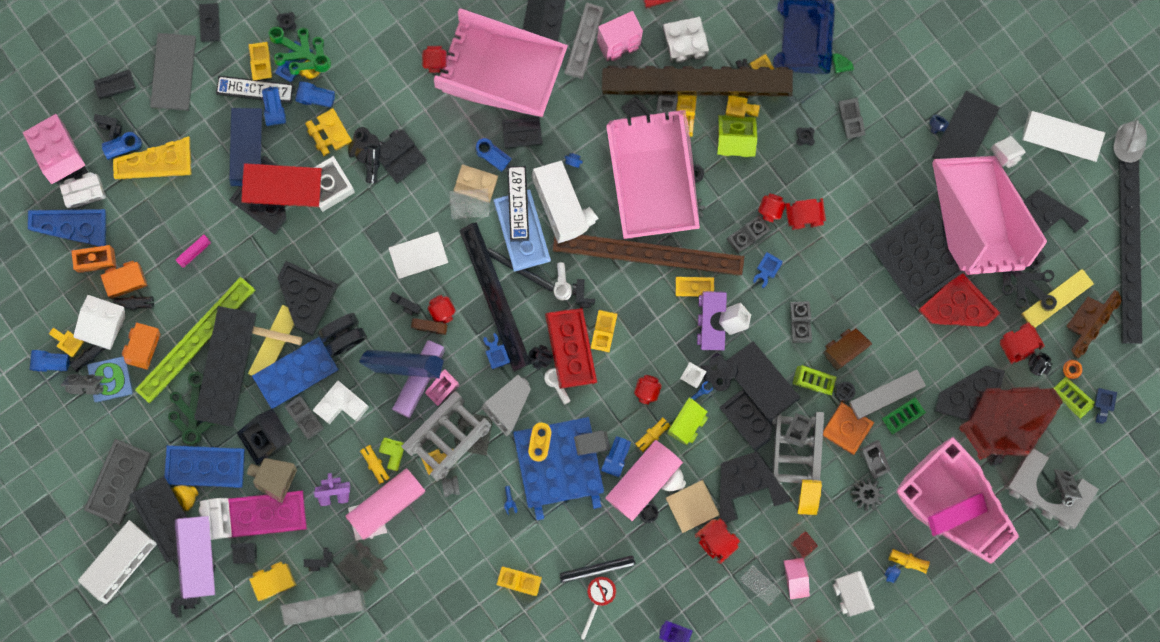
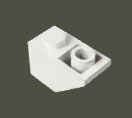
M1012 136L995 143L991 147L994 156H996L1001 166H1007V168L1018 164V161L1022 160L1021 156L1026 153Z

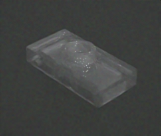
M753 565L739 579L768 606L781 593V590Z

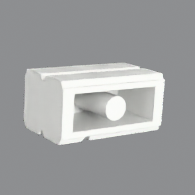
M92 172L82 175L83 178L67 179L64 181V184L60 185L64 203L69 210L106 198L101 179L97 174Z
M228 498L200 501V516H209L210 539L216 540L232 537Z

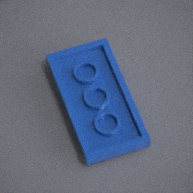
M320 337L252 375L270 408L273 409L339 369L330 357Z
M167 446L165 477L169 485L243 488L245 449Z

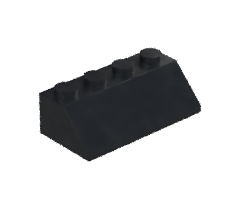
M528 0L523 30L559 42L566 0Z

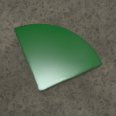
M838 53L832 54L835 73L854 70L852 62Z

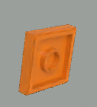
M841 402L823 430V436L854 455L874 422L866 417L858 420L852 408Z

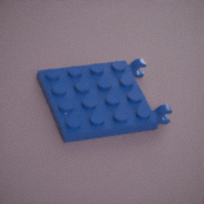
M589 417L549 425L551 428V439L546 459L540 462L532 460L529 456V445L533 428L513 432L528 508L534 507L537 520L544 519L542 505L591 496L593 509L601 508L599 494L604 493L597 454L578 456L574 440L575 436L592 433ZM539 430L538 435L544 436L545 431ZM536 449L534 453L539 456L542 454V450Z

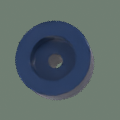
M933 114L929 120V124L932 126L930 131L933 134H937L938 131L944 132L949 126V122L945 118Z

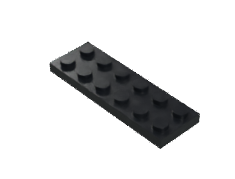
M218 306L194 420L234 427L257 317L256 313Z

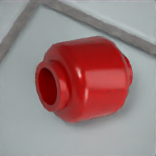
M427 46V49L422 51L423 68L429 69V73H440V69H444L447 66L446 50L442 49V46Z
M769 193V195L763 196L758 211L763 215L762 219L773 222L774 219L779 220L782 218L786 203L783 201V197Z
M441 294L429 301L430 305L427 307V310L434 322L446 324L453 320L452 315L455 314L456 309L448 296H442Z
M644 375V377L638 379L634 394L639 398V402L649 405L650 402L658 400L662 388L658 378Z

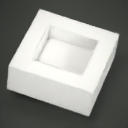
M689 362L680 379L698 388L706 371Z

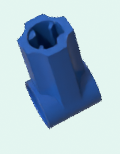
M299 82L295 101L305 105L316 104L332 108L335 91L318 88L308 82Z
M267 87L262 89L266 125L285 124L286 117L284 107L281 105L279 88Z
M126 132L121 137L102 143V150L108 160L131 151L136 152L142 147L141 138L133 132ZM135 138V144L128 146L129 139Z
M487 138L480 139L476 144V155L485 159L501 172L512 160L511 157L493 145ZM485 144L489 147V151L481 152L479 146Z
M31 350L29 370L68 372L70 355Z
M616 436L601 471L619 478L631 442Z

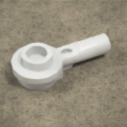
M557 263L558 282L555 283L554 294L557 299L565 301L572 295V286L566 282L565 263Z
M556 368L549 369L544 378L546 384L550 387H555L564 405L571 402L565 389H559Z

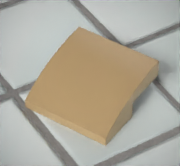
M703 480L666 497L682 533L720 515Z

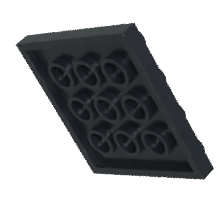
M934 201L929 202L869 244L912 307L965 272L960 270L948 248L942 213Z

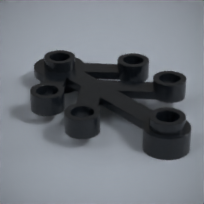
M1036 257V258L1034 259L1035 261H1037L1038 265L1033 266V265L1031 264V265L1029 266L1031 269H1037V268L1039 267V265H1040V259H1039V258ZM1020 270L1003 272L1002 293L1006 296L1011 295L1014 290L1011 284V274L1017 278L1016 306L1023 309L1028 304V300L1025 297L1026 287L1041 300V308L1044 311L1050 312L1055 309L1057 305L1056 298L1052 295H1046L1032 282H1051L1055 276L1052 270H1045L1042 273H1022ZM1045 274H1051L1052 278L1047 279ZM1005 287H1010V288H1011V291H1010V292H1006V291L1004 290V288H1005ZM1024 300L1025 305H1020L1018 301ZM1046 300H1052L1053 304L1047 305Z

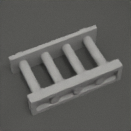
M456 391L401 446L410 456L417 453L433 469L430 475L436 481L443 479L448 474L449 469L480 437H484L491 427L485 418L479 422L463 407L465 400ZM454 412H458L474 427L467 436L449 420V417ZM441 426H445L461 441L454 450L436 435V431ZM427 440H431L447 455L440 464L422 448V445Z
M816 412L814 417L811 416L810 418L814 420L811 427L813 428V436L807 437L804 444L812 447V455L808 457L779 455L780 443L790 444L784 441L785 436L780 435L781 424H791L794 417L778 415L773 419L775 434L772 473L779 482L801 483L802 479L820 481L824 413ZM778 462L808 464L811 467V474L807 476L778 474Z

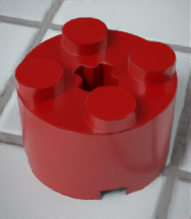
M823 198L818 199V202L817 199L796 201L792 203V206H790V203L785 204L788 226H791L792 230L803 229L806 224H810L811 227L822 226L826 221Z
M1030 322L1022 325L1016 333L1013 331L1006 333L1000 340V346L1010 364H1013L1014 361L1017 363L1035 353L1034 349L1036 348L1041 350L1045 347L1037 330Z
M720 518L718 520L712 519L695 534L696 538L700 537L701 539L699 541L701 547L712 559L717 557L719 559L717 563L719 564L738 549L737 544L740 543L735 534H730L726 530L727 525Z

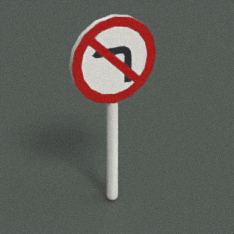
M597 577L588 585V597L594 603L581 639H585L598 605H608L616 596V587L609 578Z

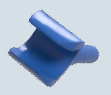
M705 381L700 386V390L691 399L695 401L703 394H709L713 387L710 390L704 389V385L709 381Z
M506 486L507 502H505L504 507L509 515L508 510L511 507L514 508L515 513H517L518 509L512 500L510 486Z

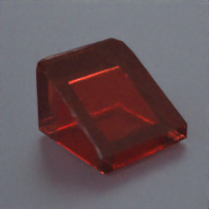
M806 531L791 543L802 558L808 556L818 547Z

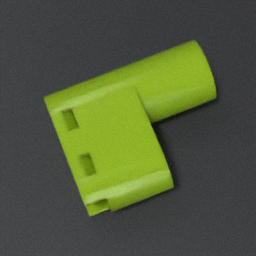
M383 438V441H381L379 453L390 456L387 469L398 472L404 449L401 447L404 444L403 442Z

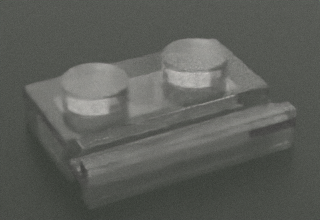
M488 188L449 191L452 219L490 216Z

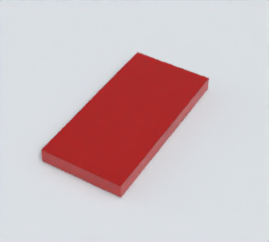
M244 164L241 202L319 207L322 168Z
M583 308L546 313L545 317L559 389L597 383Z

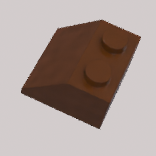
M856 328L852 331L847 329L840 335L842 338L839 341L835 342V340H832L825 346L827 350L823 354L836 371L872 345L871 341Z

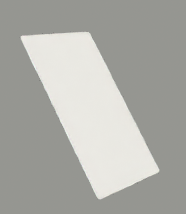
M438 232L389 247L398 279L448 263Z

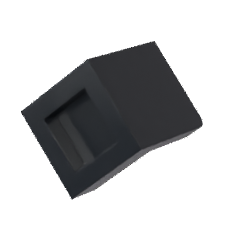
M256 543L231 544L234 564L257 563Z

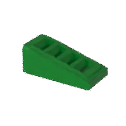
M914 397L883 417L882 421L893 435L926 412L917 398ZM912 404L918 412V414L915 415V413L909 405ZM903 409L907 410V412L911 416L910 419H908ZM897 413H899L902 419L904 420L903 424L897 417ZM892 417L898 427L895 428L889 418Z

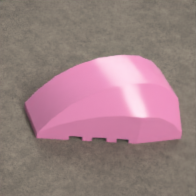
M951 437L932 450L903 479L896 492L912 514L929 527L928 516L977 493H983L988 512L941 534L992 564L1019 535L1002 509L1001 503L992 491V487L982 473L981 467Z

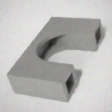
M1034 448L1028 449L1005 489L1009 490L1008 494L1016 499L1020 497L1025 500V505L1041 510V514L1050 520L1052 518L1059 522L1058 525L1063 529H1075L1099 489L1084 479H1079L1076 484L1082 495V500L1075 499L1074 504L1070 507L1064 505L1063 502L1052 504L1045 501L1038 493L1037 478L1049 458Z
M358 590L281 605L284 625H293L330 616L365 611L366 604L363 591Z

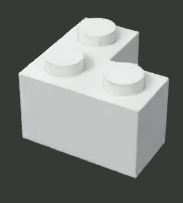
M337 381L313 411L328 424H331L342 410L357 422L368 410L369 406L342 383Z

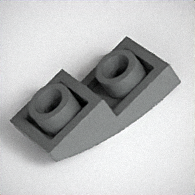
M759 215L730 235L727 241L735 252L739 254L771 230Z
M790 302L792 343L812 342L810 302Z

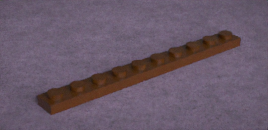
M580 235L558 243L556 237H554L553 244L554 252L742 276L745 257Z

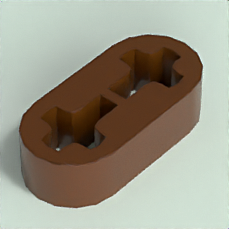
M412 318L410 328L446 335L448 325Z

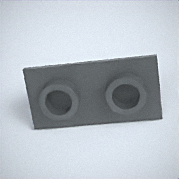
M71 374L63 381L61 386H66L65 390L69 394H84L86 391V394L99 395L104 390L103 386L100 385L104 376Z
M1054 469L1056 475L1054 482L1059 492L1062 493L1063 504L1070 507L1074 504L1075 499L1082 500V495L1072 472Z

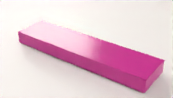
M977 493L928 516L927 519L932 535L935 536L988 512L983 493Z

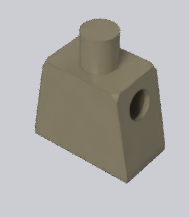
M268 458L263 460L261 466L250 464L247 470L248 475L255 477L253 483L258 490L283 503L297 472V468L293 463Z

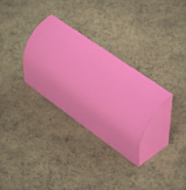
M655 440L605 499L633 521L683 462L668 448Z
M406 468L345 517L362 539L365 540L423 495L425 490Z

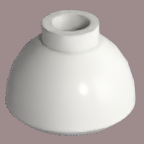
M680 468L674 472L661 489L681 491L685 487L686 481H684Z

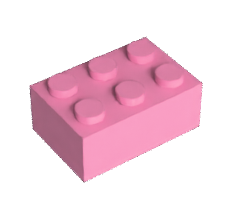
M631 11L598 27L597 43L606 61H616L622 57V54L626 52L633 53L641 46L643 30L634 12Z
M57 114L23 132L41 171L51 184L85 166L70 134Z

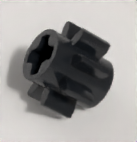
M540 345L539 348L534 346L530 350L528 358L533 367L540 370L541 367L547 368L550 365L552 352L547 350L546 346Z
M1040 352L1038 355L1033 353L1028 363L1030 366L1029 370L1037 376H1041L1043 373L1048 375L1053 365L1050 363L1052 361L1050 356L1043 352Z

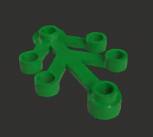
M272 27L269 30V40L272 43L282 44L294 51L284 54L276 53L274 55L276 65L282 66L286 61L307 59L309 62H291L289 64V71L293 75H297L301 70L314 69L317 72H326L330 69L331 60L323 52V38L315 37L312 40L313 48L316 49V55H314L309 50L308 29L300 28L297 31L301 46L284 37L282 28Z

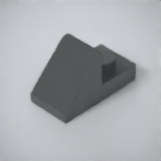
M795 413L784 441L803 448L814 420Z
M597 431L574 437L578 456L611 450L607 431Z
M879 440L861 448L859 454L865 460L873 479L891 471Z

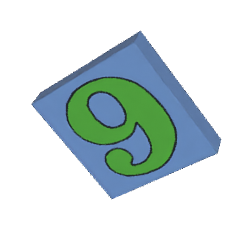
M123 357L87 364L89 375L104 376L100 382L104 390L99 395H93L94 402L134 394L128 364L125 363Z

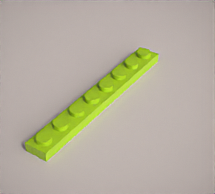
M240 277L144 379L135 391L148 403H151L211 339L218 306L238 310L256 290Z

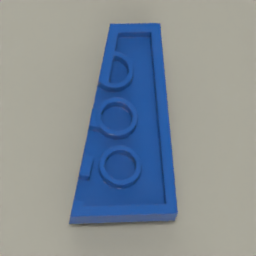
M28 210V230L93 246H106V210Z

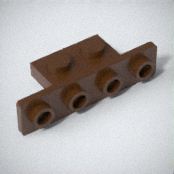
M1114 290L1105 304L1088 296L1066 326L1068 330L1081 336L1071 350L1075 358L1079 359L1081 355L1087 352L1088 345L1097 338L1099 330L1103 325L1107 324L1114 309L1116 310L1120 306L1121 296L1118 291Z

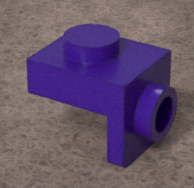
M666 620L660 628L659 639L666 642H689L693 630Z

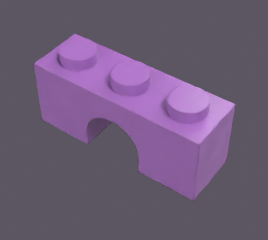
M702 291V295H699L698 307H702V314H698V326H701V334H697V345H700L701 350H725V330L714 329L710 324L713 314L716 312H726L727 293L725 291Z

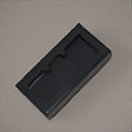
M199 4L201 42L221 41L219 4Z
M130 69L93 81L99 100L136 89Z

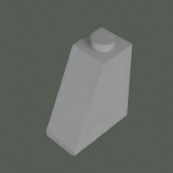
M519 375L489 398L481 407L506 437L512 432L531 390L528 381Z

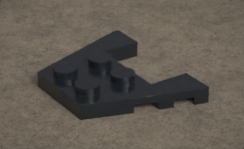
M1040 190L1035 191L1023 201L1042 233L1060 219H1063L1074 233L1089 222L1085 217ZM1040 251L1037 258L1041 262L1046 256ZM1035 260L1032 262L1033 266L1038 264Z
M758 451L721 463L720 519L725 524L738 520L733 502L734 499L769 488L775 507L792 502L791 497L786 493L782 484L774 476L772 470Z

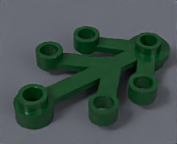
M197 371L192 372L188 377V382L192 385L190 408L183 401L182 395L179 392H173L170 395V401L175 403L189 419L188 427L180 419L181 416L178 412L171 411L168 414L169 421L174 423L182 432V442L186 446L195 447L200 443L201 434L211 425H217L203 422L196 428L197 420H194L203 380V375ZM195 377H200L199 383H194ZM175 394L179 395L178 401L173 400ZM174 413L177 414L176 420L171 419V415ZM190 434L195 435V439L193 441H189L188 439Z

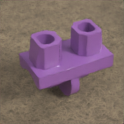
M328 473V479L321 480L322 486L315 487L314 495L315 498H318L320 506L330 505V496L337 495L338 503H347L349 501L350 482L341 483V478H333L332 473Z

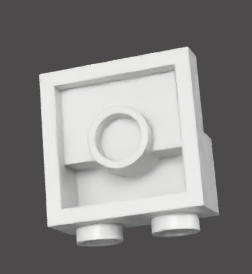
M700 17L663 25L671 62L683 63L688 58L702 59L708 55V44Z

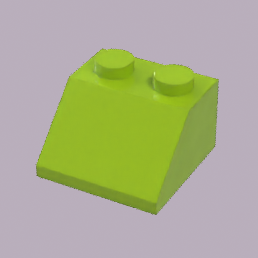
M718 115L717 155L755 157L757 146L756 117L744 116V118Z
M688 398L667 434L686 446L689 442L693 443L698 435L695 432L698 426L703 427L708 419L705 416L708 411L693 399Z

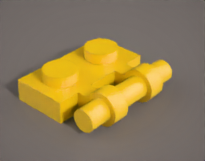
M334 108L317 117L319 125L315 126L312 120L305 123L308 128V134L313 137L316 142V148L318 151H321L323 156L330 154L327 148L330 145H333L335 151L352 141ZM324 130L328 139L323 140L319 132Z

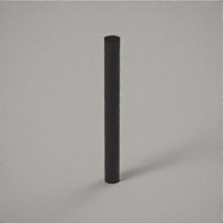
M488 248L491 258L513 270L510 259ZM527 269L515 271L550 292L555 287V285Z

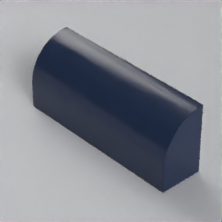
M231 108L230 186L243 185L244 164H261L262 108Z
M367 350L359 363L375 373L437 379L440 378L444 362L443 359L436 355Z

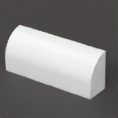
M1031 111L1028 114L1024 127L1023 140L1096 162L1105 132Z
M562 161L533 169L531 178L557 242L561 243L571 240L586 232L589 228Z
M129 520L80 577L78 582L98 600L107 604L156 546L154 539Z

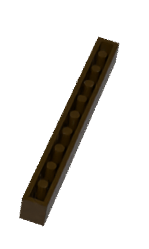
M610 65L602 69L603 95L792 97L793 70H789L788 67H778V70L769 67L751 69V67L746 66L739 69H732L729 66H723L720 69H713L711 66H703L701 69H694L692 66H684L683 69H675L674 66H664V69H656L655 66H645V68L626 66V68H618V66Z

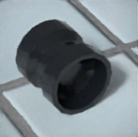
M842 382L834 390V396L839 402H848L855 395V387L850 382Z
M648 503L639 513V518L644 523L654 522L659 514L658 508L654 504Z

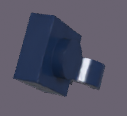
M1102 388L1096 390L1093 408L1099 409L1096 423H1106L1108 411H1114L1117 392Z

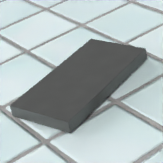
M158 33L151 108L189 111L196 36Z
M114 439L84 511L121 525L131 502L129 494L136 491L151 453Z

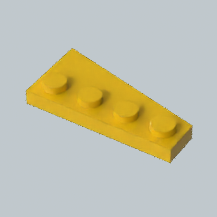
M188 136L175 142L171 141L165 143V145L151 147L142 152H135L113 159L114 179L191 175L190 137Z

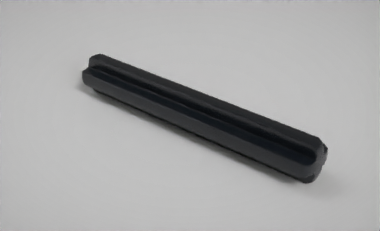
M628 556L562 572L559 575L562 583L632 567L635 565L634 556Z

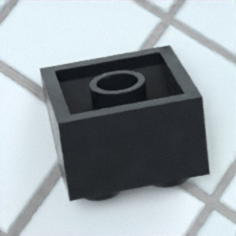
M273 409L255 416L237 432L256 465L262 463L265 458H270L292 442L288 432Z

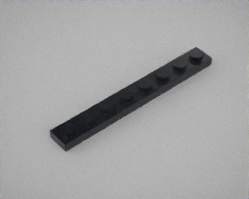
M477 222L471 223L459 231L513 371H518L530 365L531 362Z

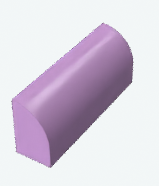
M427 340L421 354L436 355L442 358L445 349L443 346ZM409 376L392 410L410 419L431 378Z
M209 516L175 519L181 597L190 598L215 595Z

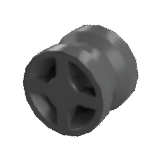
M453 476L451 479H442L445 497H449L450 494L460 495L457 476Z

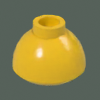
M186 485L174 487L172 490L183 510H190L195 503V498L198 496L197 489L194 486L188 487Z

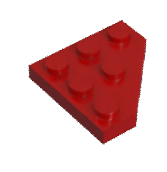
M963 273L946 284L919 309V312L931 324L986 327L1000 314Z

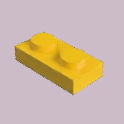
M676 277L675 296L699 297V295H702V291H714V277Z

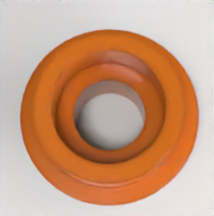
M1069 360L1063 366V373L1069 379H1076L1082 374V365L1076 360ZM1070 366L1075 368L1074 373L1069 371Z

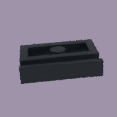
M540 117L502 121L505 149L543 145Z

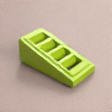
M801 365L796 368L792 384L832 395L837 377ZM810 375H813L812 381H811V384H810V383H808V382H809V379H810ZM818 377H821L819 385L816 386ZM825 379H828V383L825 389L823 388Z
M1067 377L1062 379L1052 389L1080 419L1094 406V401ZM1068 385L1069 388L1062 393L1061 390ZM1073 390L1075 393L1068 398L1067 395ZM1079 397L1080 399L1074 404L1073 401ZM1084 402L1086 405L1080 409L1079 406Z

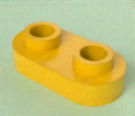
M537 423L532 429L529 456L536 462L543 461L548 455L551 428L546 423ZM544 430L545 435L539 436L538 431ZM536 449L542 450V454L539 456L534 452Z

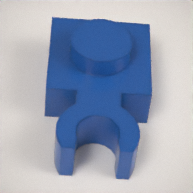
M766 252L757 267V270L761 273L754 277L753 283L761 278L764 281L762 288H765L768 283L767 277L769 276L773 279L783 261Z
M493 334L495 340L492 343H489L487 338L484 337L485 345L490 347V350L485 352L492 370L510 364L504 345H497V334Z

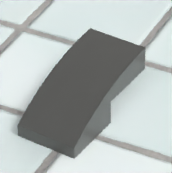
M659 95L656 114L665 113L669 117V112L676 111L678 95Z
M858 98L838 101L846 138L866 135Z
M300 395L284 406L308 440L324 429Z

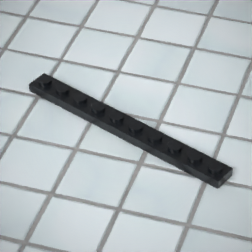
M1118 158L1121 344H1142L1139 160L1128 163Z

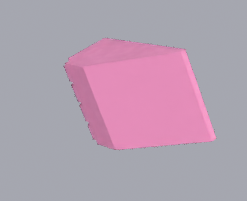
M459 8V24L455 36L461 39L453 38L448 52L455 56L447 55V66L442 70L448 72V74L440 73V76L435 75V88L471 102L543 117L568 45Z
M686 111L669 112L668 120H666L665 113L650 115V122H647L646 115L631 117L632 125H629L628 118L610 121L606 126L624 239L699 229L692 149Z
M996 156L934 159L932 164L948 248L960 270L965 271L967 275L1018 271L1029 267L1047 243V240Z

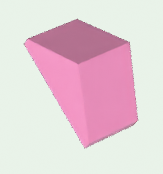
M443 370L440 378H436L425 394L439 406L459 387V383L446 370Z
M804 559L785 560L784 567L790 599L808 597L809 577Z

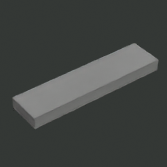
M586 2L565 70L566 75L583 79L604 7Z
M916 369L850 401L849 404L859 420L926 387Z

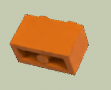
M110 245L71 251L73 269L78 273L117 268L115 251Z
M134 261L126 262L123 264V267L118 269L115 267L107 269L101 275L106 293L111 299L148 286L141 265L138 262L134 263Z
M136 322L135 327L131 328L129 332V344L124 346L122 352L126 364L148 370L160 338L158 328Z

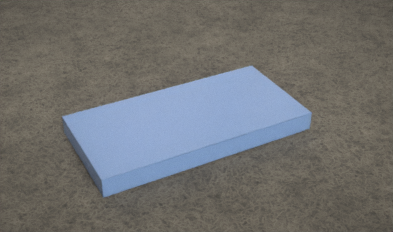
M530 189L527 190L530 241L510 242L508 196L493 199L514 272L551 262Z

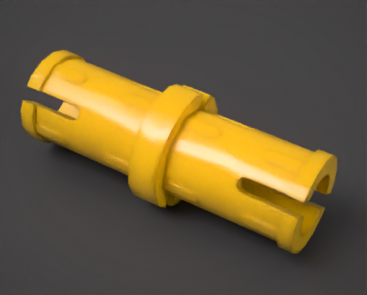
M663 417L654 427L646 430L647 433L635 443L637 448L640 447L639 450L641 452H644L655 440L658 441V437L671 427L669 423L661 427L666 422Z
M368 445L366 449L369 455L364 448L360 450V453L368 463V469L372 470L379 484H382L384 480L381 474L386 481L390 477L381 465V459L378 460L371 445Z
M892 549L889 555V561L904 565L907 569L913 568L923 573L927 572L930 563L929 561L914 557V554H906Z

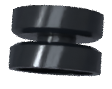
M354 313L344 315L318 331L321 341L329 342L326 350L330 357L341 355L366 340L367 335L363 328H356L359 321Z

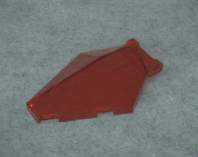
M1018 387L1011 388L1010 390L987 388L983 392L971 420L962 424L959 429L962 433H965L977 451V456L980 460L985 459L991 454L1028 456L1055 417L1063 401L1054 388Z

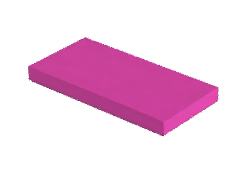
M303 491L287 492L283 503L268 495L228 499L232 537L229 538L307 530Z

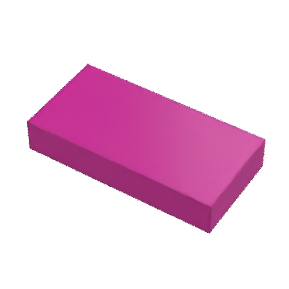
M203 234L175 260L182 268L185 267L207 248L211 241Z

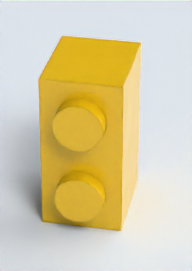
M279 562L271 566L272 570L264 572L263 569L253 573L254 577L249 580L258 601L297 586L288 564Z

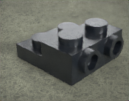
M398 129L394 130L389 135L390 139L385 143L380 141L378 161H380V164L396 184L427 162L426 158L403 129L400 131Z

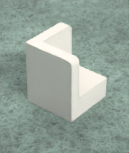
M741 303L727 307L726 312H721L719 324L729 335L749 328L751 314Z

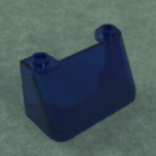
M780 0L777 4V9L784 17L782 52H778L774 56L773 63L775 69L778 70V67H788L789 70L798 73L829 74L832 63L835 19L834 2L832 0Z

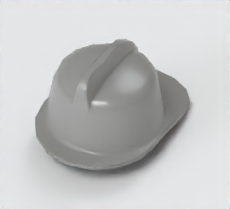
M1139 120L1123 124L1117 131L1114 152L1124 162H1136L1144 153L1147 134L1145 127L1139 123Z

